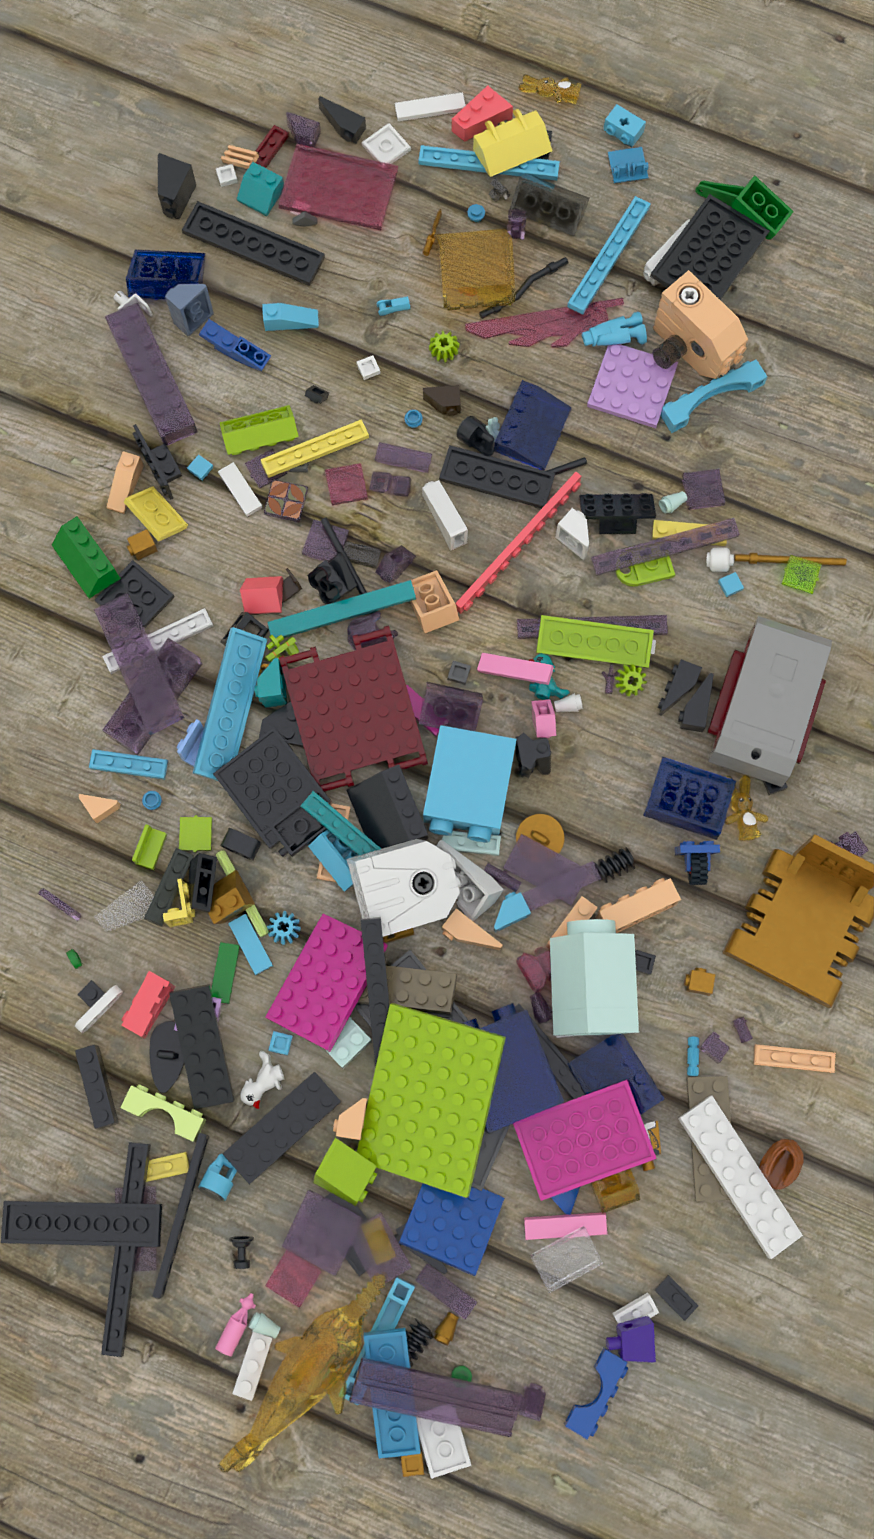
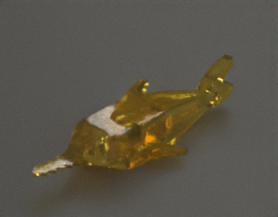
M383 1274L373 1276V1282H368L367 1288H362V1294H356V1300H351L349 1305L326 1311L317 1317L303 1333V1337L296 1336L275 1344L276 1350L287 1355L268 1388L250 1433L243 1437L218 1464L222 1472H228L232 1468L236 1472L245 1469L261 1453L266 1443L310 1410L327 1394L335 1413L342 1414L347 1389L344 1375L354 1363L361 1347L364 1318L368 1316L367 1309H372L371 1303L376 1302V1295H380V1289L385 1288L386 1277Z

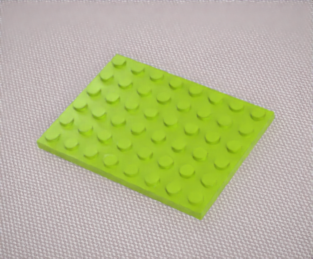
M394 1003L390 1004L361 1132L362 1139L359 1140L357 1153L376 1165V1168L465 1198L469 1197L506 1037Z

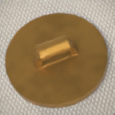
M531 815L523 820L518 827L516 833L517 847L527 859L534 862H547L555 858L563 848V829L559 822L549 815Z

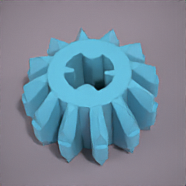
M283 911V917L276 913L277 920L270 918V922L274 925L267 926L269 930H273L268 935L270 937L275 936V943L280 939L282 945H285L286 939H288L290 944L293 943L291 937H299L294 931H301V927L295 926L300 923L299 919L293 920L295 916L293 913L287 918L286 911ZM282 924H285V926H289V928L287 927L288 931L283 932V930L279 931V929H282Z

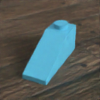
M283 303L262 304L265 331L319 328L318 310Z

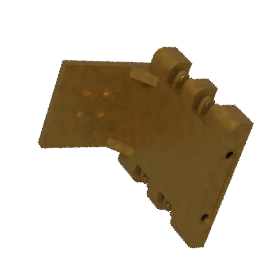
M814 834L793 855L780 849L772 851L761 874L769 877L764 878L763 882L767 886L774 888L775 892L773 894L759 888L758 893L760 895L753 893L750 896L745 909L751 912H748L746 916L748 919L758 923V926L755 928L748 923H742L741 927L753 935L735 928L722 953L830 1009L843 985L840 980L835 978H841L843 974L830 966L834 962L841 967H846L848 964L846 961L852 963L860 949L859 946L854 944L858 943L859 938L847 932L850 927L857 932L863 933L864 927H870L874 919V897L867 894L874 887V864Z

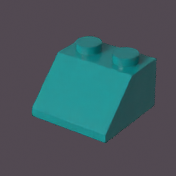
M252 162L243 176L237 201L268 216L285 190L283 177Z
M274 658L257 678L255 695L265 708L283 706L288 703L286 681L279 658Z

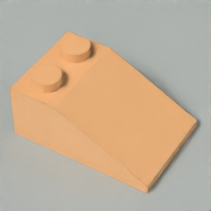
M437 570L411 580L416 600H412L410 603L424 633L459 621L456 604Z

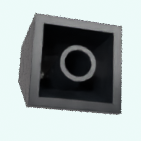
M159 153L158 197L162 211L165 216L180 220L196 187L192 165Z

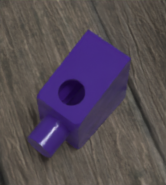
M649 1316L619 1323L616 1326L617 1336L606 1337L607 1350H618L622 1360L656 1362L654 1323Z

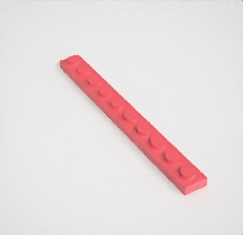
M575 472L455 603L458 613L461 614L464 610L468 611L473 605L472 601L476 597L482 596L485 592V587L488 584L491 585L496 580L499 571H504L510 564L509 560L512 557L516 558L520 554L521 547L531 542L536 531L542 530L546 524L545 521L548 518L551 519L557 513V508L560 504L563 506L568 501L571 492L575 493L580 488L581 475Z

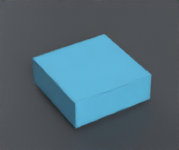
M198 454L187 469L200 480H203L213 469V464Z
M736 572L718 580L726 597L744 589Z
M273 1031L268 1051L288 1056L293 1036Z

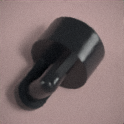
M474 416L466 417L457 429V439L470 448L474 447L485 456L494 454V437L485 429L486 425Z

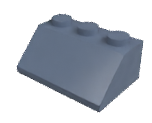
M178 284L176 287L171 288L165 296L173 323L188 337L214 314L205 284Z

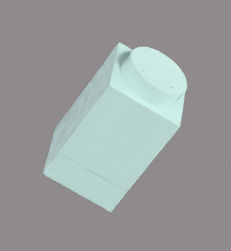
M591 919L567 922V935L550 938L553 1036L639 1033L634 934L616 933L615 920Z

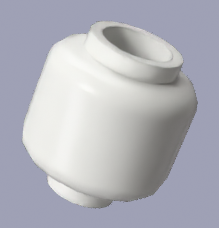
M714 547L710 552H707V567H710L712 572H727L730 566H734V554H730L729 548Z

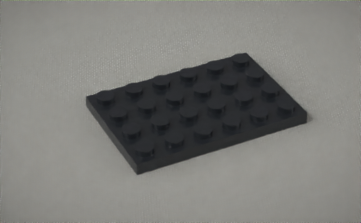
M709 194L653 269L650 277L668 288L689 270L721 300L766 239L770 230Z

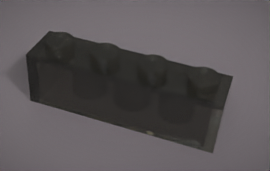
M524 173L519 177L509 211L575 236L590 198Z

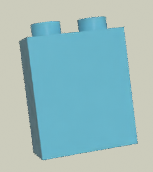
M440 725L423 812V823L430 824V832L450 836L452 835L453 828L468 831V839L483 843L490 842L491 835L499 836L516 739Z

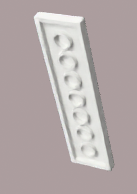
M708 1096L678 1118L768 1259L774 1258L803 1236L713 1096Z

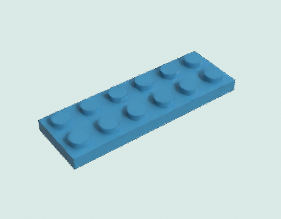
M406 1328L364 1332L363 1337L378 1458L420 1454Z

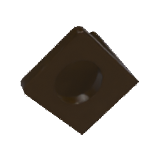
M288 568L285 570L289 576L283 580L282 603L302 589L298 580Z

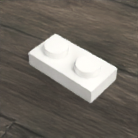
M647 1292L612 1314L619 1324L643 1316L651 1318L658 1314L659 1311Z

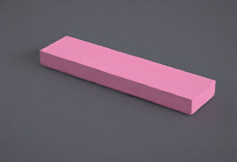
M482 653L477 671L549 685L554 667L550 664Z
M605 1212L524 1217L526 1240L607 1234Z

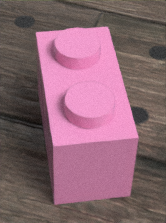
M551 700L531 701L532 720L537 738L556 736L555 713Z

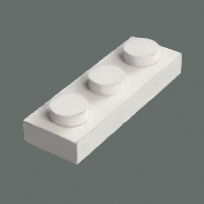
M255 1332L252 1333L232 1393L233 1395L253 1400L273 1340L272 1337Z

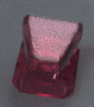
M538 947L534 951V956L523 953V955L517 957L516 963L535 994L542 991L546 980L551 982L550 951L544 947Z

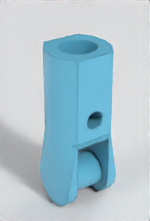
M408 296L380 300L376 303L380 309L378 313L381 316L410 309Z

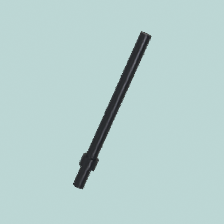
M323 518L321 523L337 553L341 551L358 584L356 588L359 594L367 593L328 518ZM378 611L370 613L372 618L379 615Z

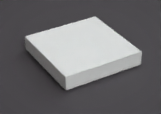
M390 123L362 142L364 149L383 170L411 151L409 144Z

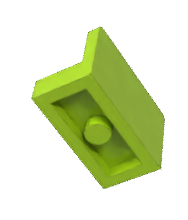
M145 824L132 861L136 865L154 870L167 833L153 829L150 825Z

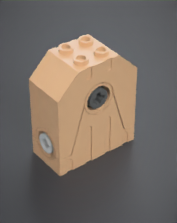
M689 270L662 292L653 330L701 376L717 379L720 375L724 376L733 364L737 365L743 359L742 355L747 349L746 343L748 338L739 318Z

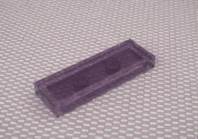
M381 442L378 444L375 456L376 462L426 473L429 472L432 460L431 453Z

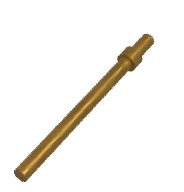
M758 553L734 554V561L748 562L749 564L763 562L846 566L847 562L846 558L758 555Z

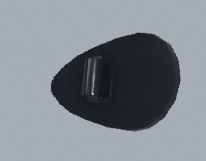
M166 1021L159 1024L153 1030L150 1038L151 1073L154 1084L161 1093H166L174 1085L184 1065L178 1032L174 1030L175 1021Z

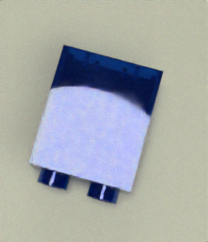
M514 1003L492 1011L491 1014L495 1022L480 1028L476 1018L462 1023L506 1037L484 1131L486 1133L493 1132L564 1102L528 1011L524 1010L517 1013Z

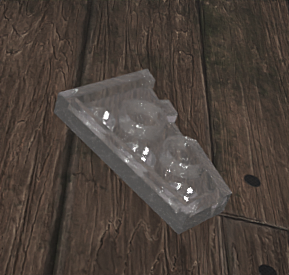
M140 880L94 917L106 932L144 919L154 895L143 881Z

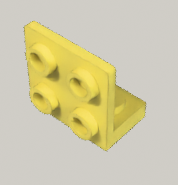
M177 879L182 910L172 908L167 910L168 913H163L164 922L169 927L193 923L192 917H195V909L190 908L188 884L182 879Z

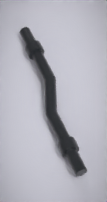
M564 257L556 262H551L545 268L530 275L513 295L500 302L496 301L490 304V307L479 312L480 318L483 319L491 314H496L502 308L519 300L534 281L547 274L557 272L559 268L569 263L568 259Z

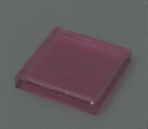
M361 463L325 470L332 506L368 499Z
M287 1249L265 1286L300 1308L322 1271Z

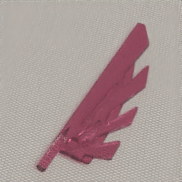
M622 297L592 302L584 314L568 307L467 323L465 328L467 332L484 339L507 333L524 335L508 342L509 345L530 347L549 336H562L552 343L551 347H566L582 332L589 331V328L609 321L606 308L624 305Z

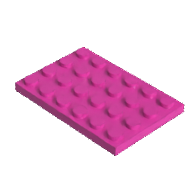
M322 914L265 1018L331 1052L367 986L362 932ZM383 942V944H384V953H385V951H386L388 945Z
M627 1080L513 1121L541 1201L657 1159Z

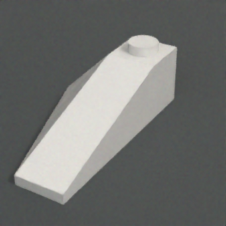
M440 840L436 847L450 854L456 864L454 872L461 884L459 888L460 894L457 897L458 901L456 903L462 912L474 921L495 904L504 889L491 875L446 842Z

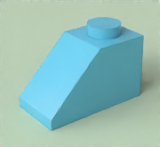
M512 892L505 896L494 925L495 933L531 915L521 892L518 894Z

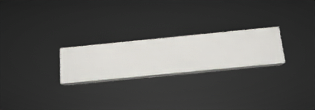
M204 608L102 657L109 672L113 674L213 627V624Z

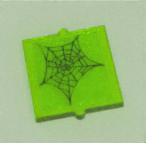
M790 555L787 566L784 568L785 573L781 584L813 594L816 582L819 581L818 575L822 564Z

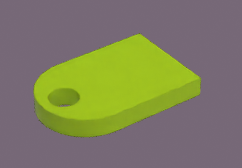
M665 541L624 551L619 557L631 555L632 560L620 562L618 557L615 565L617 578L623 584L632 587L674 578L675 572L668 550L660 551L659 546L666 545ZM651 550L652 554L640 557L639 552ZM622 566H627L630 569V572L628 574H623L620 571V568Z

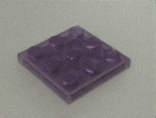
M308 1190L282 1247L335 1276L342 1265L363 1218L318 1193Z

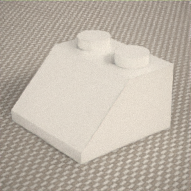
M572 508L558 523L555 538L583 560L587 556L589 547L587 519L582 512Z

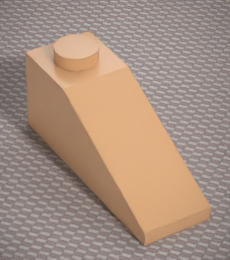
M122 452L116 467L107 509L125 514L127 506L124 500L133 494L144 467L140 456Z
M457 908L442 926L444 931L442 934L450 941L454 939L457 942L495 950H501L503 944Z

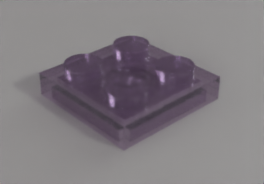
M719 469L683 473L682 479L685 494L687 495L688 510L725 505Z

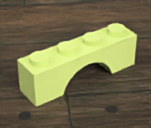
M140 1084L137 1087H130L120 1107L121 1109L139 1117L144 1116L153 1109H163L174 1120L175 1134L193 1142L197 1141L198 1135L206 1119L202 1118L203 1113L194 1109L189 1112L184 1109L185 1105L174 1101L173 1104L166 1101V1096L157 1092L154 1096L148 1093V1088Z

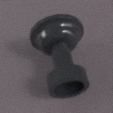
M235 1236L229 1238L233 1246L238 1249V1260L233 1261V1268H250V1260L246 1259V1247L250 1246L254 1237Z

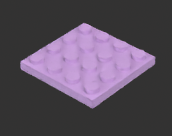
M621 344L608 345L587 407L656 428L678 362Z

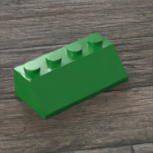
M78 516L61 526L52 543V547L89 599L120 579L115 568Z

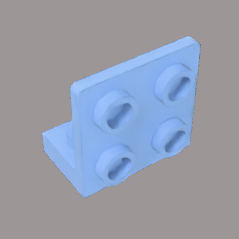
M198 719L189 725L187 729L188 734L177 745V753L182 761L193 767L204 727Z

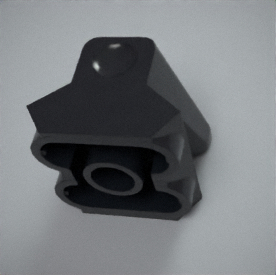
M341 551L329 562L327 560L323 561L307 575L310 585L318 590L319 597L325 604L336 602L358 586Z
M524 732L520 736H515V751L521 777L529 778L534 768L542 775L550 774L551 750L548 739L535 738L532 740Z

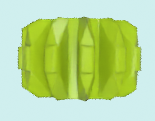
M442 331L441 335L435 333V338L431 337L429 350L431 351V356L436 357L437 361L443 359L446 363L447 358L453 360L454 355H458L459 342H457L456 336H452L451 332L445 334Z
M631 664L630 667L624 665V671L617 670L620 677H614L615 680L619 681L615 684V687L620 688L619 692L621 694L625 693L626 696L630 697L633 693V695L637 696L638 690H644L641 685L647 684V681L642 680L646 677V673H641L642 668H636L634 664ZM629 677L634 679L633 681L631 680L632 684L628 683Z

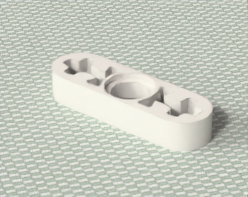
M117 985L111 987L77 1021L75 1027L81 1033L86 1032L124 992Z

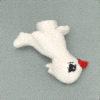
M264 1051L259 1052V1056L262 1059V1067L256 1082H253L250 1078L249 1081L245 1082L240 1094L244 1104L253 1106L256 1109H259L263 1093L275 1086L278 1090H281L282 1085L280 1081L284 1080L280 1065L273 1066L271 1064V1056Z

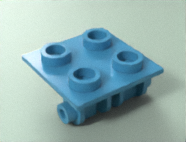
M642 147L608 152L614 183L649 178L647 172L649 165L648 162H645Z

